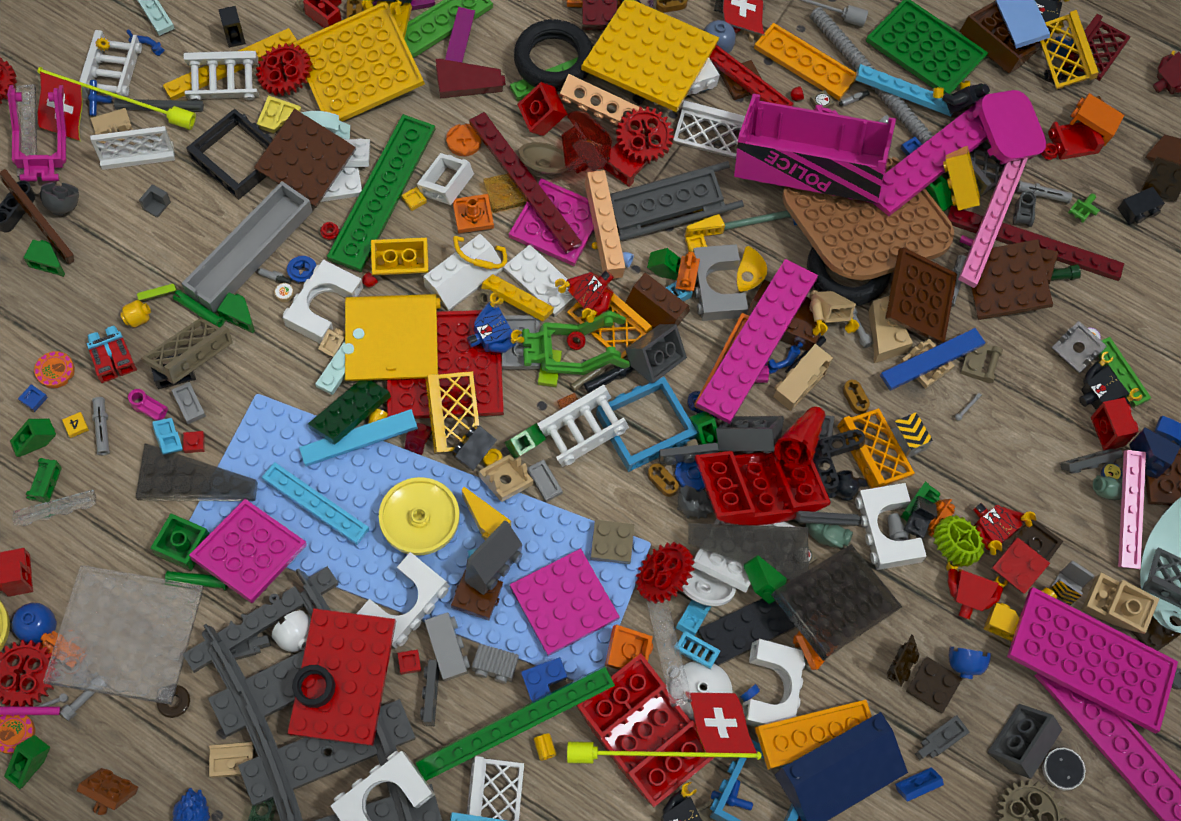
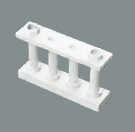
M95 30L79 82L90 85V80H95L98 76L120 79L118 86L97 84V88L126 97L129 95V84L138 54L142 51V44L139 43L137 35H133L131 43L108 40L107 42H110L109 48L129 50L127 58L103 55V50L98 49L95 42L98 38H104V34L100 30ZM102 62L124 64L122 72L98 68ZM82 86V98L88 99L90 89Z
M256 51L184 53V61L187 66L191 67L192 90L185 91L188 100L201 101V99L226 98L254 100L259 98L258 90L252 88V65L258 64ZM225 64L227 66V89L217 90L216 67ZM236 64L245 65V89H235L234 66ZM200 65L209 66L210 90H199L198 67Z
M605 385L600 386L537 423L544 436L551 435L561 454L556 458L562 467L571 465L575 462V459L611 438L622 435L629 428L624 418L617 419L607 401L611 399V396ZM597 406L602 407L612 424L601 430L591 413V410ZM582 415L585 416L595 435L584 440L574 422L575 419ZM565 425L569 427L578 443L569 450L557 432L558 429Z

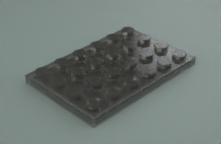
M852 544L771 594L823 661L902 608V605Z

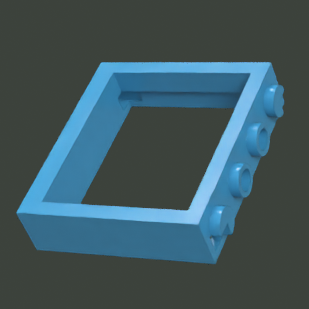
M665 377L660 378L655 383L649 382L647 385L637 386L632 392L622 393L614 400L608 402L611 409L615 411L662 389L686 430L633 456L628 452L620 436L611 438L610 441L628 472L659 458L660 449L683 447L687 445L688 441L697 437L698 432ZM598 406L596 416L605 429L612 424L602 407Z
M752 740L756 752L759 751L762 758H764L760 744ZM738 757L736 762H731L727 770L730 775L727 780L723 779L718 789L721 794L718 799L714 798L710 810H712L710 818L715 821H741L723 811V808L747 758ZM792 803L784 821H797L799 817Z

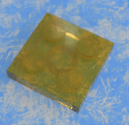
M507 174L483 179L493 213L526 205L527 200Z

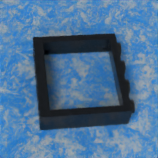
M234 108L187 146L186 149L189 158L239 200L266 176L254 170L238 184L203 152L236 125L265 149L268 148L273 139L268 133L264 134L256 123H251L245 114L242 115Z

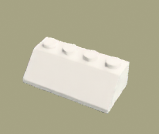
M481 234L460 248L469 258L493 262V264L501 263L493 246ZM455 252L423 276L424 286L431 294H436L437 298H440V303L450 311L482 286V282L492 274L496 276L500 273L503 267L499 269L492 268V270L477 267L461 258Z

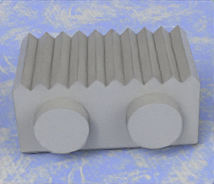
M479 644L473 661L472 671L478 677L487 678V675L495 677V681L506 684L507 681L512 682L519 655Z

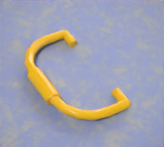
M459 236L453 237L456 252L461 258L474 264V266L492 270V268L499 269L506 265L507 252L505 247L495 246V250L502 251L503 261L499 264H493V262L472 259L466 256L461 251L458 241L463 242L464 238Z

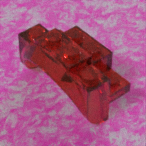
M573 111L567 114L568 119L574 126L561 135L565 167L569 172L574 170L577 174L588 168L592 172L602 169L610 160L612 146L610 135L585 111Z

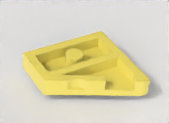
M268 95L257 125L262 130L275 133L284 125L294 109L299 112L301 111V106Z

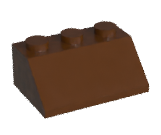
M646 272L633 286L625 302L652 326V329L659 324H677L678 326L690 312L688 304Z

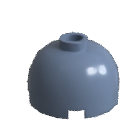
M723 20L709 23L704 31L719 37L717 45L727 53L731 52L736 39L734 28Z

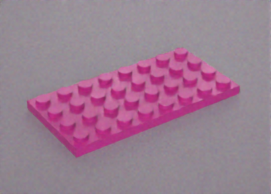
M1034 587L1029 589L1007 655L1013 661L1155 734L1160 732L1178 661Z

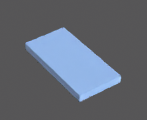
M996 0V4L1016 49L1050 38V32L1035 0Z

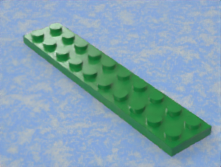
M404 114L401 116L327 255L328 261L360 273L362 272L371 255V240H378L436 130L435 125Z

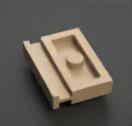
M253 742L209 745V777L242 776L238 765L254 759Z

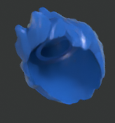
M189 788L181 800L174 805L172 820L209 821V807L206 805L207 801L202 791L198 790L196 793L192 788Z

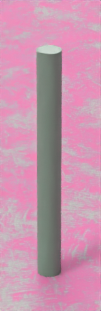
M786 210L724 223V230L788 218L791 215Z

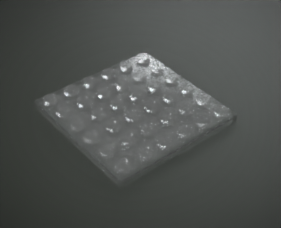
M80 565L43 680L44 684L172 705L184 662L183 653L187 651L204 590L203 586Z

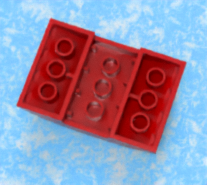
M733 451L695 455V460L716 518L723 522L738 525L780 523L795 519L798 511L816 512L829 506L831 503L813 460L807 468L794 470L784 466L785 461L782 459L779 461L775 452L734 455Z
M641 653L611 676L615 686L576 705L606 751L705 753L697 733L696 724L684 713L666 689L665 683ZM610 755L628 780L653 808L715 758Z

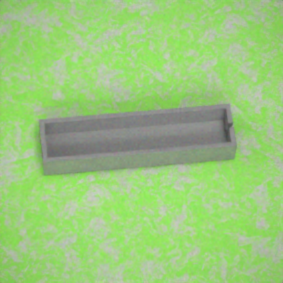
M281 181L181 283L185 293L216 313L228 292L234 294L313 212L310 200Z

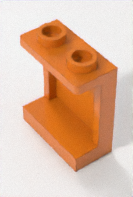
M1089 93L1085 99L1082 97L1076 104V108L1070 115L1072 120L1069 124L1073 125L1079 120L1103 135L1105 147L1115 135L1124 114Z

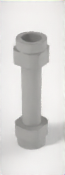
M854 308L853 320L859 323V328L856 330L860 337L859 342L863 348L870 347L874 343L870 334H866L857 318L858 312Z
M99 675L90 682L92 685L71 705L66 704L62 708L60 713L68 721L77 715L75 711L95 692H101L105 688L107 683Z

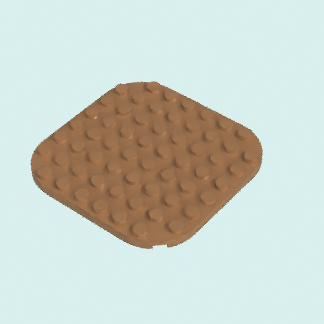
M892 157V159L888 158L885 173L901 162V160ZM786 186L783 190L782 198L787 211L831 271L846 278L863 281L894 272L898 250L903 247L929 260L938 258L949 250L953 241L954 228L951 221L925 188L890 216L886 215L872 202L869 203Z

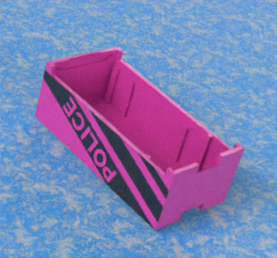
M753 94L738 136L734 177L878 204L896 119L889 118L888 123L764 102L760 101V95Z

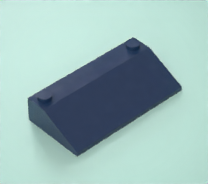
M879 712L786 765L774 776L802 821H828L904 776L908 771L894 732L883 714Z

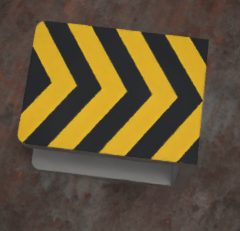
M917 413L896 420V427L891 429L906 458L927 450L933 441Z
M1071 561L1060 571L1049 589L1071 606L1083 595V592L1080 590L1093 579L1094 575L1076 562Z

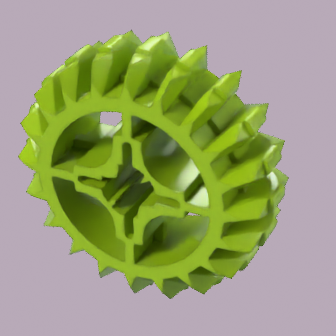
M950 515L942 519L935 527L933 538H935L934 544L938 545L937 550L941 551L942 556L947 558V562L952 561L954 566L958 564L960 567L971 566L980 560L979 558L984 553V544L981 542L984 538L979 535L981 532H978L975 529L976 526H972L971 521H966L964 517L959 518L957 515Z

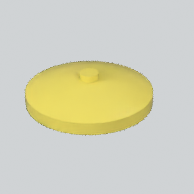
M410 478L396 484L387 492L379 509V524L383 536L391 546L405 554L411 552L414 555H427L442 549L452 540L459 526V507L455 496L444 484L430 478Z

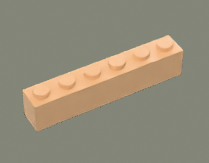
M605 170L587 172L585 188L603 272L607 270L614 278H622L626 267Z

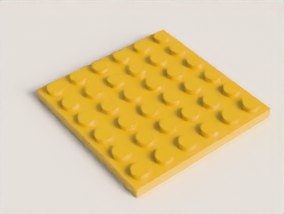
M624 0L583 62L581 70L677 112L716 47L719 37L635 0Z
M387 1L293 42L295 47L300 45L301 49L304 48L311 58V68L313 71L309 72L311 77L307 78L320 110L339 115V121L342 122L425 85L393 14H391Z

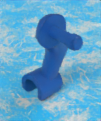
M128 29L126 32L130 36L129 42L131 43L133 34ZM137 35L139 43L152 46L151 50L155 55L160 56L165 51L161 47L160 42H155L147 36Z
M800 342L797 346H791L787 358L783 361L776 363L774 359H771L769 364L765 365L768 366L769 373H775L778 369L792 365L800 354V347L803 344Z

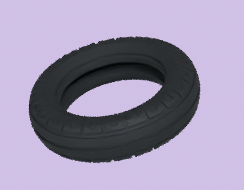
M548 19L530 25L521 33L515 44L514 61L519 74L530 85L536 87L542 82L554 86L556 91H561L568 74L581 80L588 76L589 73L581 70V67L593 46L589 37L578 26L564 20ZM547 39H559L568 42L576 49L578 59L567 70L550 72L537 67L532 62L529 54L537 43Z
M813 246L808 255L807 270L818 275L813 285L818 292L833 291L854 302L855 306L864 305L876 299L885 290L890 280L891 273L873 278L865 285L859 287L843 286L835 282L828 275L824 261Z

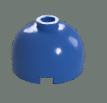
M32 602L23 605L16 611L11 624L14 634L20 641L24 640L28 645L30 640H33L36 645L39 642H43L41 637L44 633L49 634L55 631L57 621L49 607L41 603Z
M949 647L950 666L954 671L961 673L960 677L973 679V675H981L988 669L991 653L986 652V656H983L981 651L958 648V651H954V647Z

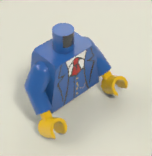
M492 293L490 295L491 302L487 303L474 323L475 334L467 337L471 347L481 344L485 352L505 353L515 346L516 342H524V337H518L522 332L519 330L512 331L500 308H496V305H501L504 302L503 298H499L496 301L499 293Z

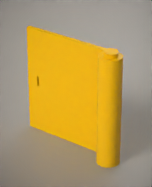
M436 294L346 297L345 344L351 343L354 346V352L352 354H345V381L425 378L431 374L438 375L437 309H441L440 298H437ZM355 329H363L365 335L362 339L354 338L353 331Z

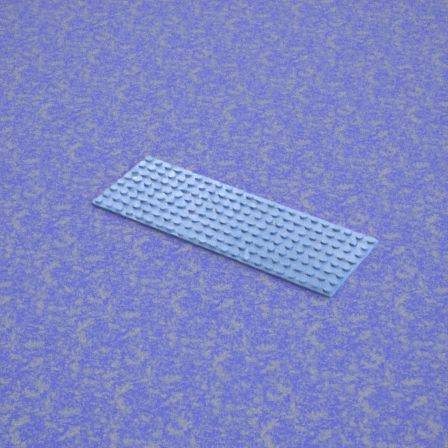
M261 394L255 395L189 520L190 522L206 528L210 534L246 499L306 541L307 546L286 567L287 569L296 572V569L299 568L310 577L328 566L338 581L339 585L336 588L366 600L371 599L376 604L406 614L417 602L418 589L416 584L397 568L408 554L395 549L383 536L379 524V509L387 492L396 484L417 477L434 479L444 484L455 496L459 507L460 519L454 537L445 547L431 554L415 555L450 586L446 596L439 599L434 604L435 608L428 615L426 614L421 621L425 622L427 619L448 612L451 617L454 616L458 625V628L455 629L456 635L479 644L518 654L519 660L535 666L560 657L568 679L573 681L605 665L612 628L616 624H621L635 588V582L638 580L636 575L641 572L638 568L644 565L642 560H646L651 547L650 542L633 536L630 564L591 560L595 521L522 493H518L501 502L480 477L385 441H380L306 467L299 447L325 439L312 431L308 426V423L316 415ZM274 462L368 526L369 531L358 545L354 544L265 482L262 476ZM463 487L511 520V527L522 543L521 559L518 563H513L510 566L506 576H501L498 579L503 582V587L498 597L500 598L498 606H495L490 621L451 608L457 584L459 585L466 569L467 557H469L468 551L479 548L485 541L481 537L482 534L462 497ZM581 548L620 618L547 656L513 594L510 584Z

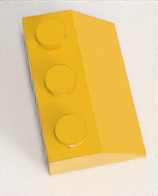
M964 146L947 154L946 161H943L945 172L949 171L950 178H947L949 189L953 188L954 195H951L954 206L957 205L958 210L980 205V194L968 146Z
M427 238L371 240L372 275L428 273Z

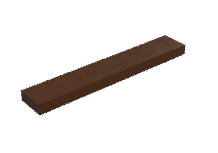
M6 169L0 171L2 183L64 261L67 264L73 263L74 254L8 171Z

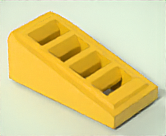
M717 214L688 225L685 237L701 234L703 236L723 234L725 224L720 215Z

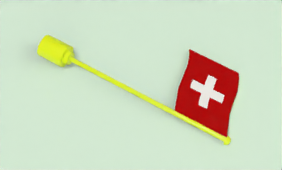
M42 67L37 69L41 79V93L37 112L39 128L54 133L58 132L54 102H49L48 92H53L54 88L59 89V85L64 87L63 106L66 137L80 141L79 125L83 106L82 86L166 114L169 123L191 130L196 120V113L176 106L165 111L43 70Z
M685 693L692 706L697 733L705 753L598 751V746H594V742H568L567 762L593 764L594 759H598V755L757 758V760L761 759L762 755L759 751L756 752L749 736L743 707L735 693Z

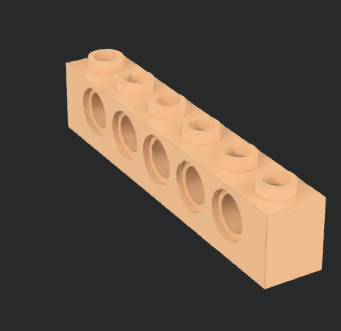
M568 74L559 94L562 97V101L568 104L573 102L578 105L579 109L586 112L590 110L594 112V116L600 119L605 117L615 126L618 123H622L621 117H623V113L629 112L632 114L633 108L637 112L639 111V106ZM576 90H581L584 94V97L577 98L574 92ZM591 98H598L600 104L598 106L592 105ZM613 105L616 108V112L609 113L607 106ZM653 123L648 124L651 128L656 127ZM631 126V129L638 130V127Z

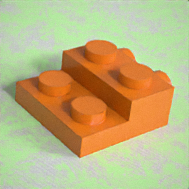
M617 624L614 625L605 666L620 670L640 653L648 661L649 655L653 650V636Z

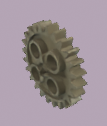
M1029 779L1026 781V784L1023 780L1018 781V786L1016 783H1012L1010 788L1004 789L1005 794L999 795L1003 802L996 803V806L1001 808V810L996 811L995 814L1001 816V819L997 821H1042V815L1046 816L1048 821H1060L1066 818L1065 815L1060 814V811L1065 808L1057 805L1061 799L1053 798L1055 791L1047 792L1048 785L1040 788V781L1033 785L1032 780ZM1030 796L1036 798L1037 805L1031 803ZM1013 805L1019 808V815L1013 812ZM1031 812L1033 816L1029 818L1028 813Z

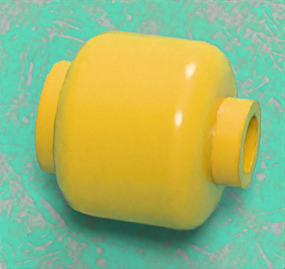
M135 300L123 306L121 318L127 326L130 325L136 328L149 321L151 309L147 303Z

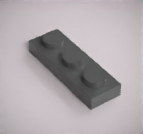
M718 443L660 449L659 463L665 465H674L677 462L692 463L695 461V455L718 453Z
M1111 448L1060 462L1061 470L1074 474L1081 472L1083 468L1099 467L1098 464L1115 463L1116 459L1123 458L1122 450Z
M429 660L428 666H425L424 678L427 679V683L423 687L422 698L425 699V705L421 707L420 718L424 724L435 727L440 671L437 660Z

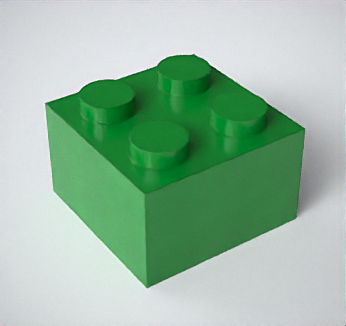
M170 513L150 549L155 556L192 571L196 563L191 560L189 554L209 535V532L202 526Z

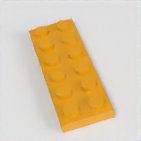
M772 23L764 33L765 36L762 35L754 45L755 50L820 90H826L830 96L838 101L856 81V72L775 23Z
M862 700L756 727V734L767 769L792 763L871 718L872 715L867 700Z

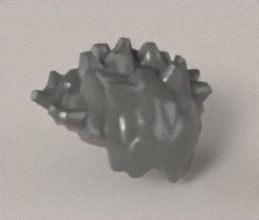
M687 485L680 488L677 510L683 511L687 518L690 516L697 517L698 519L700 517L707 518V514L713 513V507L707 492L704 490L698 492L695 488Z

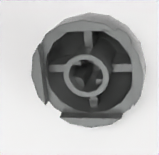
M56 182L43 184L41 186L40 199L47 210L53 212L54 215L61 216L75 209L79 200L78 188L67 183H62V186H55Z

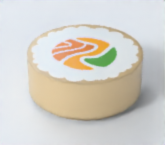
M281 283L274 290L276 299L280 302H289L294 297L293 288L288 283Z

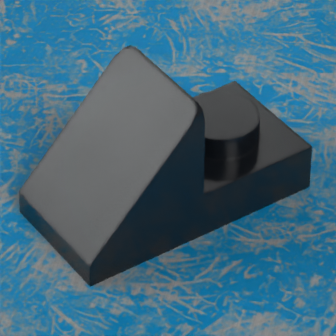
M920 495L917 496L904 531L918 538H924L931 520L938 516L936 504Z

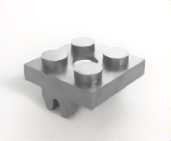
M1078 321L1052 346V349L1080 374L1107 346ZM1077 342H1081L1085 346L1084 351L1081 353H1077L1073 349L1074 344Z

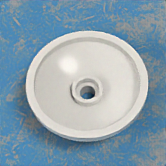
M694 568V571L689 572L693 576L686 580L689 584L682 586L683 592L690 599L707 606L727 604L732 600L736 592L735 587Z
M692 661L682 666L675 674L671 684V696L688 718L695 721L692 706L685 693H732V684L726 672L716 664H713L712 668L709 669ZM705 685L707 690L702 691L699 686Z

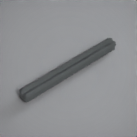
M121 99L114 100L116 110L126 108V110H151ZM133 99L168 111L169 108L172 109L173 106L188 111H203L204 109L203 101Z

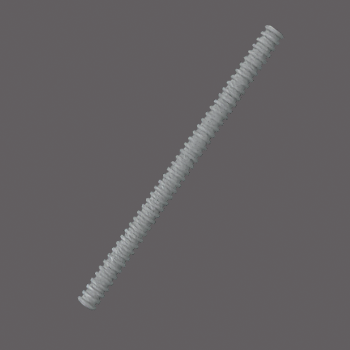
M822 7L812 11L810 18L826 34V37L829 38L832 44L836 45L839 52L845 56V59L852 64L856 71L860 64L875 69L858 48L852 44V41L849 40L845 33H842V30L833 22L832 18L823 11ZM871 86L872 90H875V93L878 94V97L885 101V105H888L892 113L898 117L902 124H905V128H908L912 136H915L922 145L934 136L931 131H928V128L925 127L921 120L914 116L915 113L911 112V109L901 100V97Z

